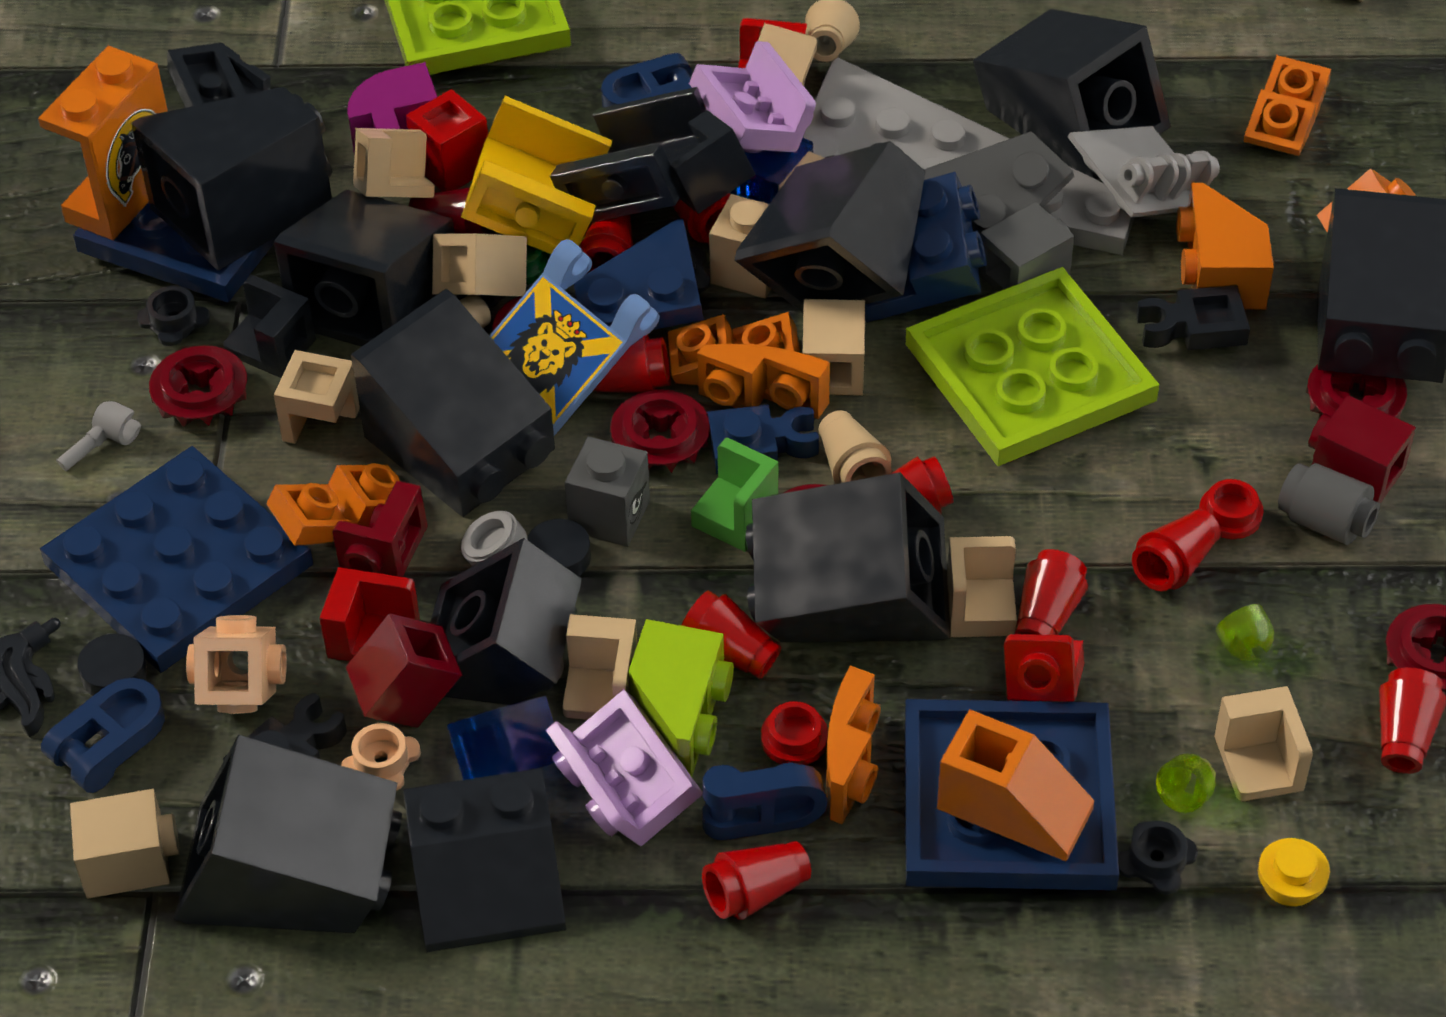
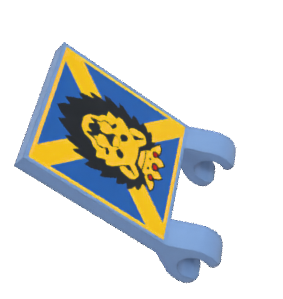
M568 239L562 240L556 246L541 276L490 334L493 341L551 407L554 436L628 348L654 329L660 317L658 312L640 295L632 294L621 304L611 326L608 327L564 291L583 278L592 267L590 257L577 244Z

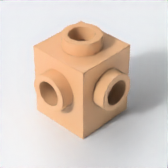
M229 615L217 617L216 626H209L194 637V644H190L188 647L186 673L188 683L194 684L195 705H217V711L220 713H251L257 711L258 705H263L276 693V684L285 683L287 671L285 645L276 644L275 627H257L255 616ZM234 651H248V670H241L235 666L232 659Z

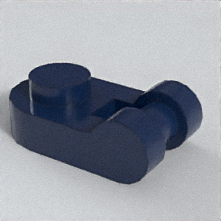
M671 53L612 72L602 83L603 108L692 88L689 84L692 78L691 66L683 55Z
M126 678L117 680L104 687L52 727L42 740L41 752L56 766L62 767L67 765L71 769V778L88 793L97 792L109 783L119 765L154 739L162 730L165 715L160 694L153 684L143 679ZM99 734L102 739L88 748L85 743L94 735Z
M784 763L773 768L742 773L735 767L718 765L711 767L703 776V799L705 804L702 808V828L708 836L717 840H731L804 827L819 819L826 811L828 805L820 773L813 767Z

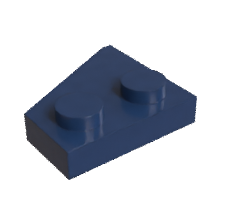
M683 219L674 220L574 283L576 300L608 327L611 326L621 304L632 294L640 295L658 312L660 316L659 322L653 330L704 320Z

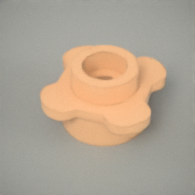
M376 723L366 726L355 735L351 746L352 756L346 757L342 761L341 766L398 782L396 790L398 791L405 783L404 772L411 762L416 761L420 757L421 749L419 742L415 738L410 736L404 737L397 727L385 723ZM378 758H387V760L383 762L375 761Z

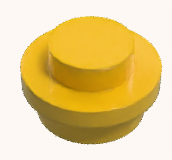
M1284 838L1272 842L1264 849L1258 864V876L1265 891L1273 900L1282 905L1294 907L1305 905L1323 893L1329 880L1330 867L1324 853L1312 843L1297 838Z

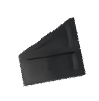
M222 42L167 50V68L185 108L272 89L270 88L271 76L258 67L242 61L238 53ZM293 94V95H294L296 98H298L302 103H304V101H303V99H302L301 97H299V96L296 95V94Z

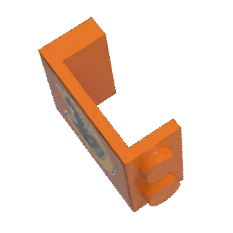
M108 45L38 118L41 128L78 141L81 145L88 176L61 204L66 223L114 241L149 202L131 122L140 117L168 111L157 63Z

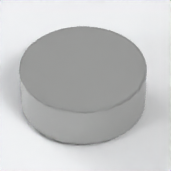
M507 511L490 512L479 517L466 530L461 541V552L473 567L522 538L528 540L527 533L511 513Z

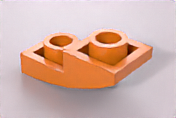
M1277 55L1265 89H1261L1244 135V142L1299 156L1330 82L1331 69Z
M789 312L734 329L731 328L725 315L722 314L668 331L671 376L676 384L698 385L697 353L703 345L751 344L787 349L800 353L797 326Z
M751 344L703 345L697 353L699 394L710 398L717 404L733 408L759 406L763 399H766L787 410L796 407L813 408L814 418L816 419L820 418L829 404V361L787 349Z
M376 463L368 465H337L328 484H277L274 486L266 504L294 546L334 542L332 531L338 521L369 527L375 507L379 503L385 504L396 481H400V479L389 465Z
M851 665L840 685L833 705L827 741L826 784L830 820L843 824L855 801L862 804L866 802L878 773V766L871 763L872 735L877 726L881 706L874 703L875 674Z

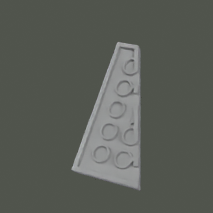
M837 57L832 61L815 100L816 107L813 112L812 122L806 129L797 152L792 153L786 166V177L808 151L825 158L870 147L875 143L891 141L920 167L926 169L1008 140L1009 138ZM1071 168L1075 177L1043 209L1067 225L1070 232L1075 235L1074 245L1123 255L1135 217H1130L1126 211L1118 206L1114 195L1104 183Z

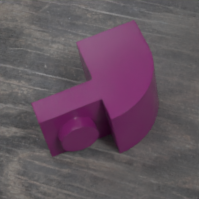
M425 62L378 73L361 83L352 93L348 102L347 113L354 157L356 128L408 129L406 114L437 98Z

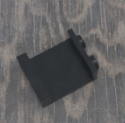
M693 87L596 109L592 115L601 136L612 140L609 153L558 164L550 175L555 189L596 205L590 223L675 206L684 192L671 169V165L675 160L699 145L688 122L707 110L698 88Z

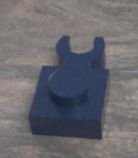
M769 405L707 412L710 425L709 438L716 474H718L717 448L725 438H730L777 461L778 453H787L795 458H810L819 454L818 432L798 433L800 431L814 430L813 408H792L785 412L782 417L771 418Z

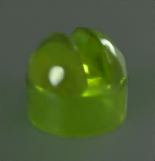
M1260 604L1248 605L1234 611L1225 617L1215 629L1225 649L1233 657L1242 661L1256 660L1252 648L1259 645L1268 653L1272 648L1275 637L1272 622Z
M1191 753L1173 757L1159 769L1156 776V789L1161 800L1169 808L1181 813H1190L1199 809L1212 797L1217 786L1216 772L1207 759ZM1193 773L1197 778L1194 792L1190 794L1184 790L1188 786Z

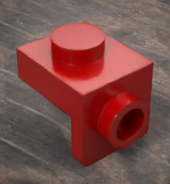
M1010 634L1006 637L1004 655L1007 700L1075 702L1084 668L1083 640H1073L1069 635Z

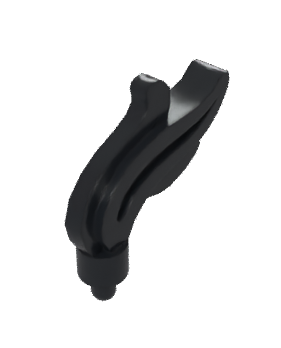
M51 618L42 625L35 621L19 633L0 638V710L10 703L21 715V725L28 737L38 733L44 720V708L38 693L44 694L48 703L53 702L55 699V690L48 674L42 668L34 665L32 658L34 653L51 642L49 635L57 631L61 626L58 618Z

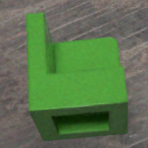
M725 438L717 448L718 478L692 508L691 526L746 552L748 549L746 544V528L749 523H753L752 499L778 494V461L730 438Z

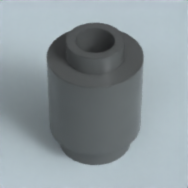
M1298 463L1291 469L1282 486L1278 508L1289 514L1291 522L1349 545L1357 536L1366 538L1377 520L1380 503L1373 500L1374 487L1317 463L1310 467Z

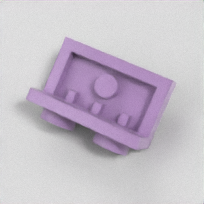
M757 41L755 43L746 68L697 64L689 83L692 88H698L706 109L734 130L743 150L749 153H759L762 150L797 152L803 135L812 122L813 112L816 107L813 97L769 42Z
M624 689L573 733L557 721L546 730L559 749L552 756L554 763L574 786L580 787L582 784L592 797V800L585 805L587 811L600 828L611 837L619 831L639 846H642L703 795L699 786L638 701Z

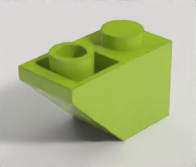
M646 619L628 671L630 694L638 701L691 777H693L699 754L709 756L712 751L717 731V716L712 715L716 700L726 702L733 680L734 664L724 661V634Z

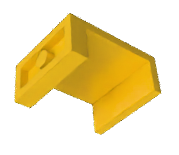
M504 96L486 136L461 218L503 235L527 236V245L552 254L553 250L562 240H571L579 246L593 218L596 205L555 189L550 175L558 164L607 154L612 140L508 96Z

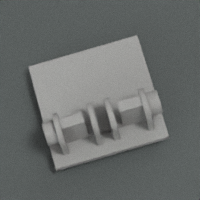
M1153 126L1072 132L1068 135L1069 140L1083 156L1085 164L1099 176L1114 195L1118 206L1126 211L1130 217L1176 213L1178 207H1188L1191 183H1205L1209 186L1212 180L1217 177L1220 169L1218 160L1206 151H1196L1186 156L1181 153H1174Z

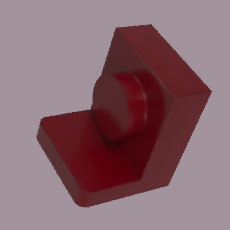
M396 481L385 504L379 503L375 507L369 527L338 521L332 534L339 566L341 568L403 577L428 527L421 486Z

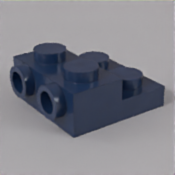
M956 172L924 180L904 296L865 304L866 323L981 292L978 268L986 266L987 261L978 231L973 232L971 222L980 219L978 201L972 185L962 187Z

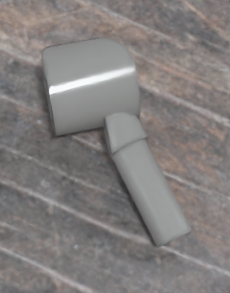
M113 401L100 404L92 419L93 428L86 433V436L56 460L63 470L68 471L95 447H99L107 438L121 445L132 443L141 429L140 422L132 419L134 410Z

